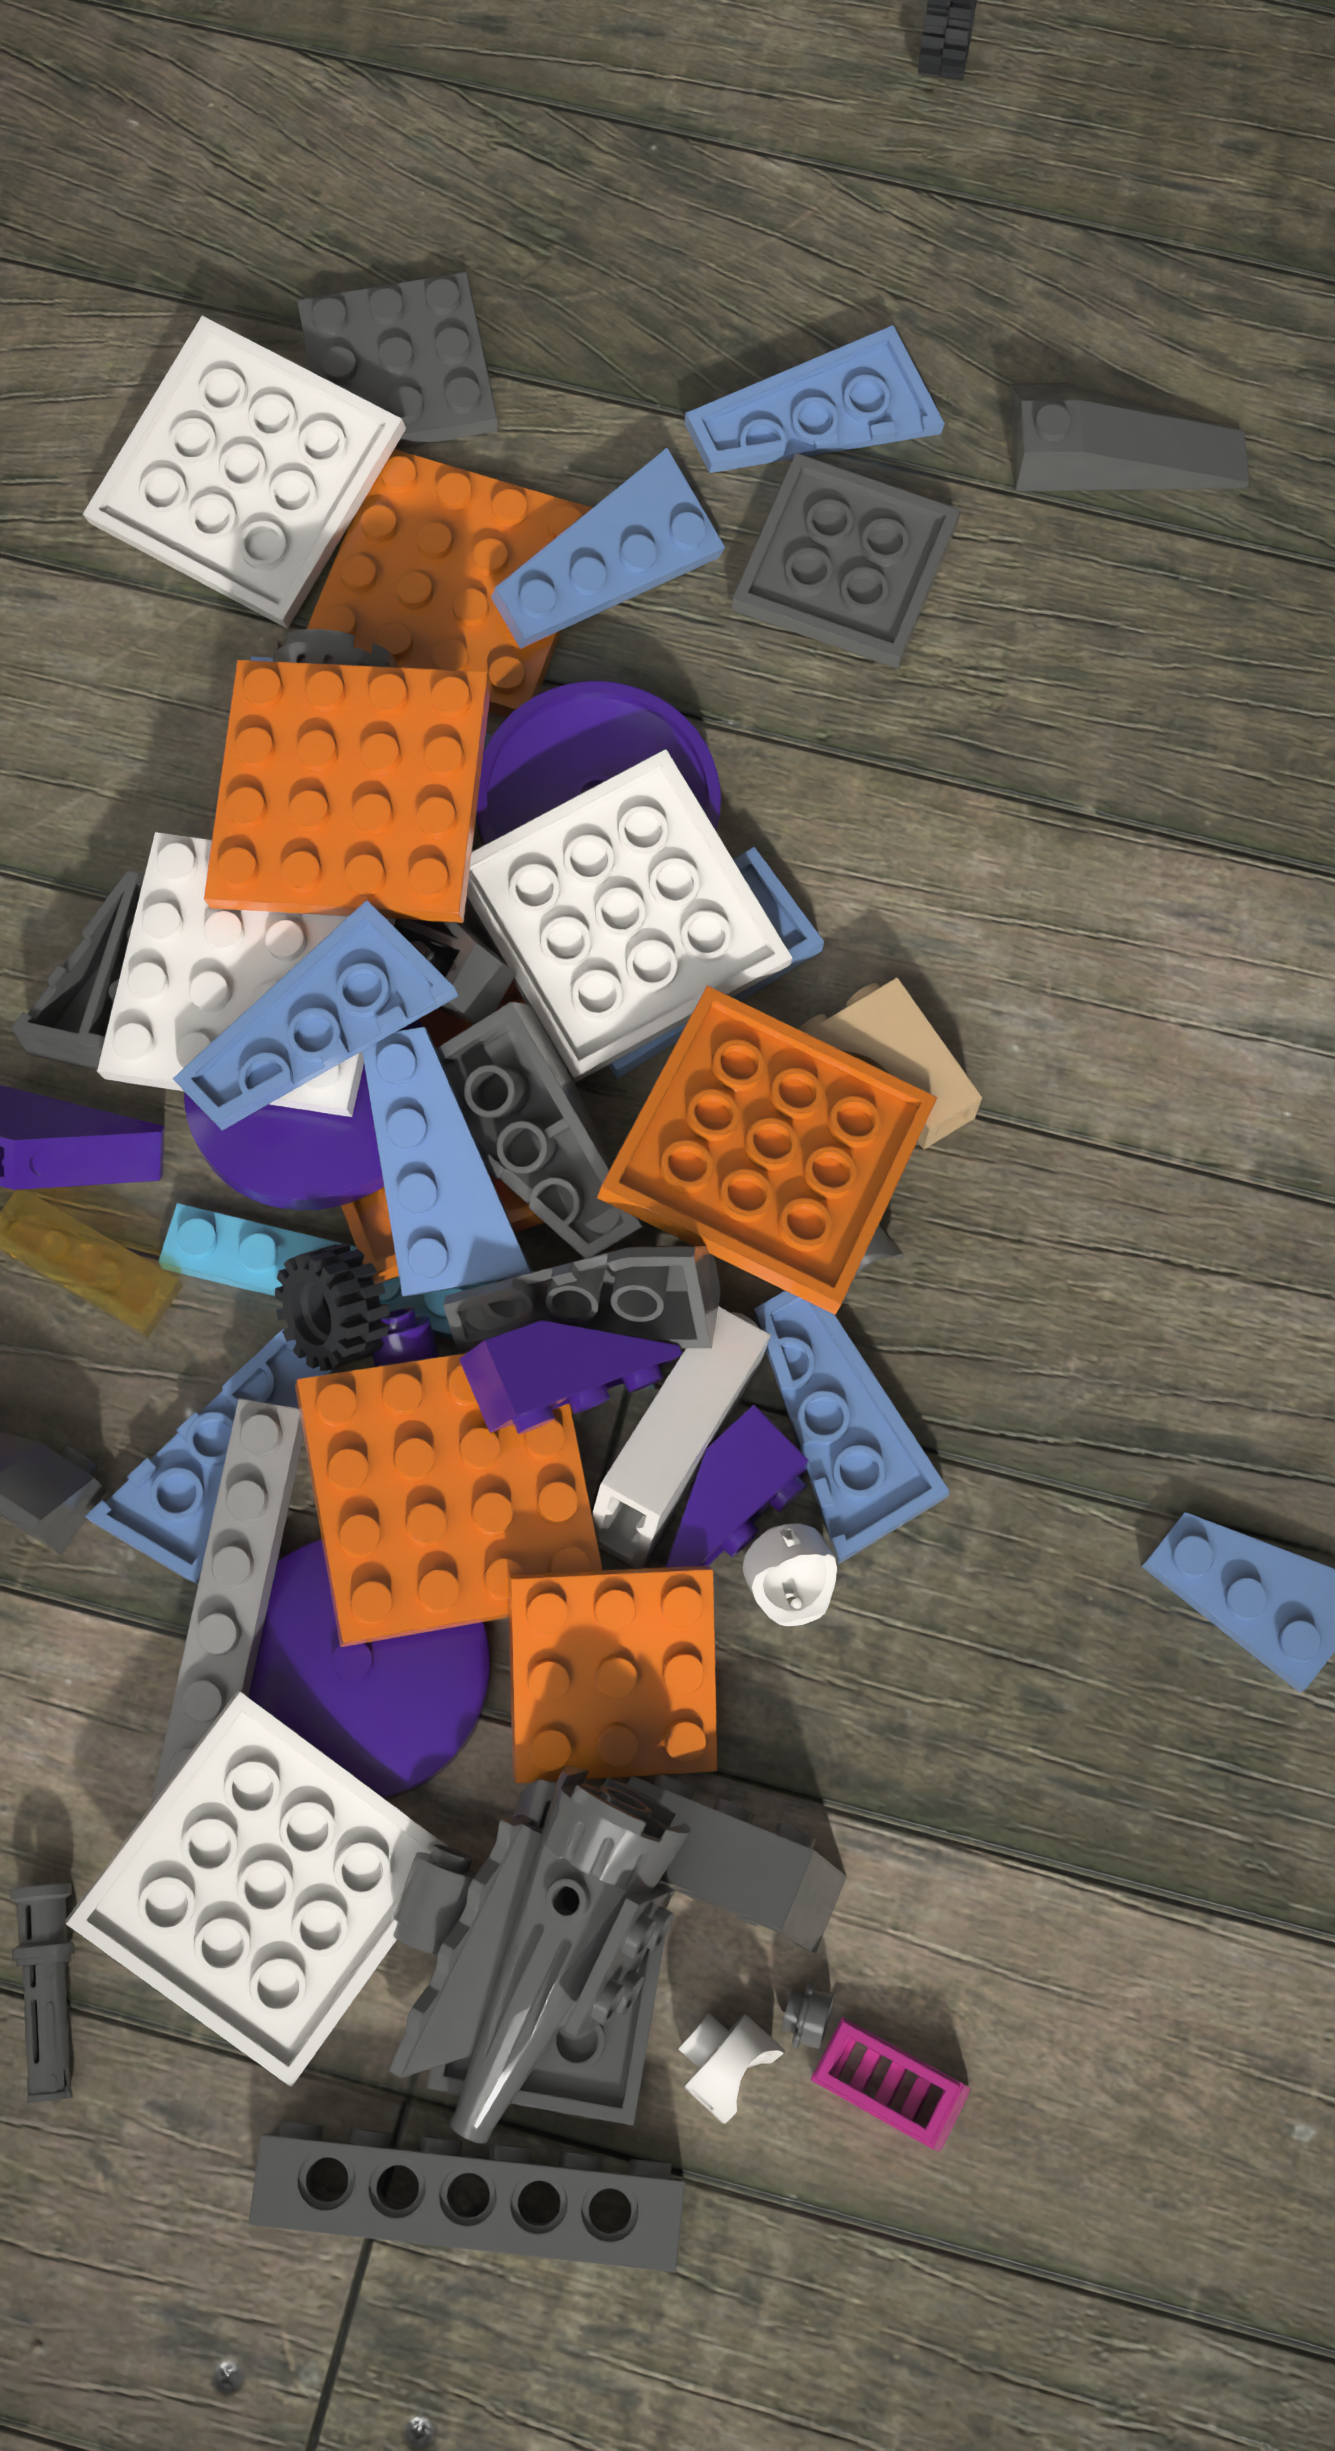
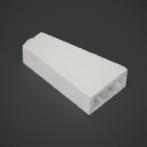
M718 1306L712 1348L685 1349L601 1482L592 1513L598 1548L636 1569H644L694 1482L706 1449L722 1433L761 1364L771 1335L759 1329L757 1324L747 1316L735 1312L730 1313Z

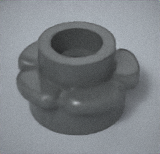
M810 1981L805 1992L793 1989L786 2007L782 2030L794 2034L792 2047L797 2050L800 2044L820 2049L827 2030L835 1994L816 1989V1981Z

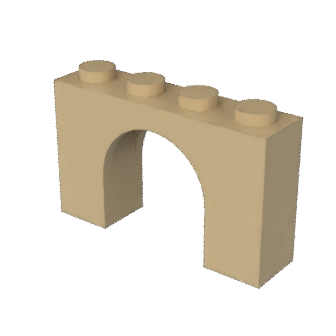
M898 977L882 987H879L877 983L863 987L847 1001V1008L830 1018H827L825 1014L817 1015L799 1027L798 1030L938 1097L918 1139V1143L923 1150L975 1119L982 1096Z

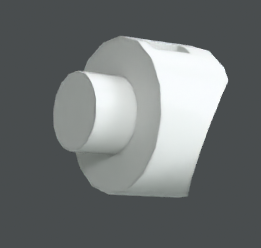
M784 1524L768 1529L753 1542L745 1554L742 1570L746 1583L757 1604L767 1616L780 1625L796 1626L814 1621L825 1614L835 1587L837 1566L835 1557L824 1537L815 1528L803 1524ZM795 1597L789 1605L787 1598Z
M708 2013L678 2048L682 2054L697 2066L683 2087L720 2122L725 2124L737 2112L736 2100L740 2081L746 2069L758 2064H771L784 2054L785 2050L746 2014L728 2031Z

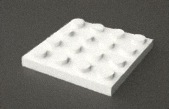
M201 316L83 515L90 524L288 629L402 437L406 427L400 417Z
M666 749L482 846L471 854L466 902L497 955L516 974L512 981L525 1003L531 1005L564 1061L574 1083L688 1022L707 985L733 997L791 964L792 956Z
M155 832L97 1072L107 1080L183 1091L172 1078L349 916L210 908L204 900L212 840ZM386 918L394 926L395 919ZM362 1051L273 1101L270 1105L352 1117L364 1065Z
M237 1691L65 1922L87 1940L292 2087L397 1940L394 1938L393 1933L398 1921L393 1918V1914L416 1853L424 1852L431 1854L434 1844L447 1845L243 1693Z

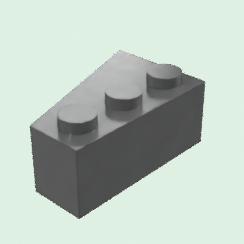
M130 870L126 871L81 932L84 938L63 966L58 964L47 978L48 987L29 1013L22 1012L11 1027L28 1055L93 1070L98 1069L145 874Z
M395 919L394 927L455 987L459 995L437 1008L438 1010L474 1025L497 1010L516 974L465 921L459 923Z
M657 1774L653 1784L633 1776L630 1777L627 1786L651 1797L675 1813V1817L670 1825L671 1828L684 1823L690 1827V1833L684 1845L680 1848L658 1881V1884L664 1883L675 1889L676 1892L694 1900L699 1899L737 1915V1919L755 1927L760 1925L789 1937L796 1942V1945L813 1953L817 1952L847 1877L813 1850L816 1842L814 1837L782 1823L777 1824L774 1833L751 1824L755 1816L754 1813L720 1798H717L713 1809L691 1800L695 1792L694 1789L661 1774Z

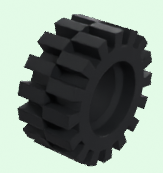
M928 0L919 56V75L963 81L977 0Z
M335 1244L290 1258L284 1263L286 1269L279 1270L276 1278L283 1285L275 1288V1299L283 1302V1308L276 1309L278 1321L286 1319L288 1328L282 1331L287 1342L295 1339L296 1345L293 1352L298 1358L307 1356L306 1365L312 1369L320 1367V1371H327L373 1356L374 1352L379 1351L384 1345L380 1338L388 1336L389 1326L381 1321V1318L390 1316L389 1304H381L379 1295L386 1293L383 1282L374 1284L372 1277L377 1273V1270L372 1262L362 1265L365 1255L358 1249L351 1251V1247L348 1244Z

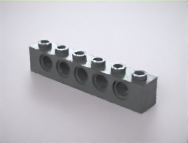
M281 2121L280 2134L268 2133L260 2137L248 2225L676 2272L685 2181L682 2178L671 2177V2163L630 2159L629 2172L600 2170L602 2156L560 2151L559 2165L531 2162L532 2148L502 2144H490L489 2157L461 2154L462 2140L420 2136L419 2149L392 2147L393 2133L354 2128H351L349 2142L322 2139L323 2125L293 2121ZM325 2157L339 2160L348 2172V2186L344 2194L338 2199L331 2200L322 2197L313 2185V2171L318 2162ZM394 2165L406 2166L417 2176L419 2192L417 2198L410 2206H394L383 2195V2177L386 2171ZM464 2173L479 2175L486 2181L489 2187L490 2198L488 2205L483 2212L476 2215H467L460 2212L453 2204L451 2198V2189L455 2179ZM533 2181L548 2182L559 2193L561 2202L559 2213L548 2222L539 2223L530 2220L521 2208L520 2199L522 2191L527 2184ZM608 2188L617 2189L624 2193L630 2201L631 2216L628 2222L617 2230L602 2229L591 2217V2200L601 2190Z

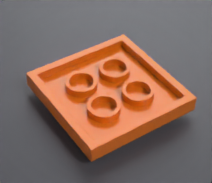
M687 1566L508 1575L512 1770L515 1783H533L537 1779L548 1782L557 1781L563 1768L566 1766L589 1770L586 1779L717 1771L713 1569L711 1567Z

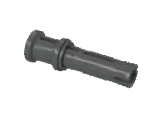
M71 1883L9 1889L10 1900L17 1903L19 1945L12 1949V1960H16V1967L22 1966L24 1984L25 2043L28 2070L27 2103L73 2098L69 2067V2026L65 1980L66 1962L72 1961L71 1954H75L74 1943L67 1940L65 1922V1898L72 1894Z

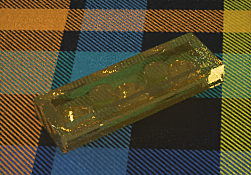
M25 1189L15 1190L0 1212V1253L146 1339L149 1338L183 1287L178 1278Z

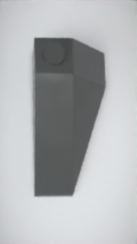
M1020 383L1010 385L1015 491L1247 488L1249 484L1245 431L1070 383Z
M510 1002L436 1048L461 1105L460 1108L485 1160L488 1172L496 1179H501L528 1203L529 1208L585 1259L595 1257L644 1227L642 1220L597 1198L600 1188L613 1165V1161L564 1061L531 1005Z
M642 1246L625 1248L445 1296L443 1306L456 1349H473L486 1339L541 1320L679 1345V1348H712L721 1289L715 1257L708 1252L707 1246Z
M0 1432V1516L59 1555H62L87 1520L85 1516L99 1503L107 1490L92 1476L98 1466L70 1446L65 1445L58 1454L41 1442Z

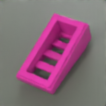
M844 2017L841 2018L810 2079L938 2152L942 2150L971 2090L970 2087ZM858 2041L868 2048L848 2085L839 2080V2077ZM882 2056H885L892 2060V2063L873 2099L864 2094ZM910 2070L917 2074L918 2077L900 2113L889 2107L907 2071ZM933 2084L944 2090L926 2127H923L916 2123L915 2120Z

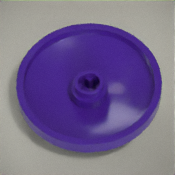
M605 681L577 682L552 688L533 697L513 711L493 734L484 750L476 811V823L482 845L484 846L665 749L717 832L720 818L721 793L714 760L705 741L687 718L673 706L647 691L630 685Z
M418 1019L398 1031L421 1028L423 1025ZM363 1065L352 1117L268 1104L228 1128L221 1130L184 1092L187 1122L205 1161L227 1185L252 1200L281 1209L320 1210L354 1202L384 1186L365 1065Z
M321 1539L291 1552L277 1562L248 1698L385 1800L395 1798L413 1791L441 1773L455 1760L476 1730L487 1701L491 1675L490 1648L486 1629L483 1622L340 1647Z

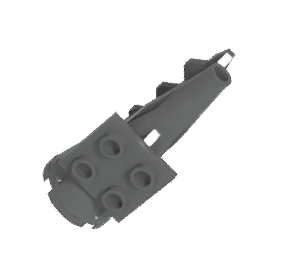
M566 1766L563 1768L557 1780L542 1831L533 1827L534 1820L524 1814L501 1819L496 1844L489 1858L475 1875L468 1888L466 1907L458 1923L443 1941L438 1951L436 1970L428 1986L414 2003L407 2016L406 2032L389 2070L394 2075L403 2078L472 2056L459 2101L449 2125L456 2133L476 2143H487L494 2127L562 2026H565L564 2030L577 2037L599 2024L605 2026L612 2017L616 2016L617 2012L625 2015L629 2011L644 1981V1977L636 1972L647 1948L652 1951L658 1949L667 1935L674 1918V1913L666 1908L675 1889L664 1883L658 1886L656 1884L684 1845L690 1833V1827L684 1823L671 1828L670 1825L675 1817L674 1812L651 1797L619 1781L607 1777L601 1789L585 1784L584 1781L589 1770L579 1767Z

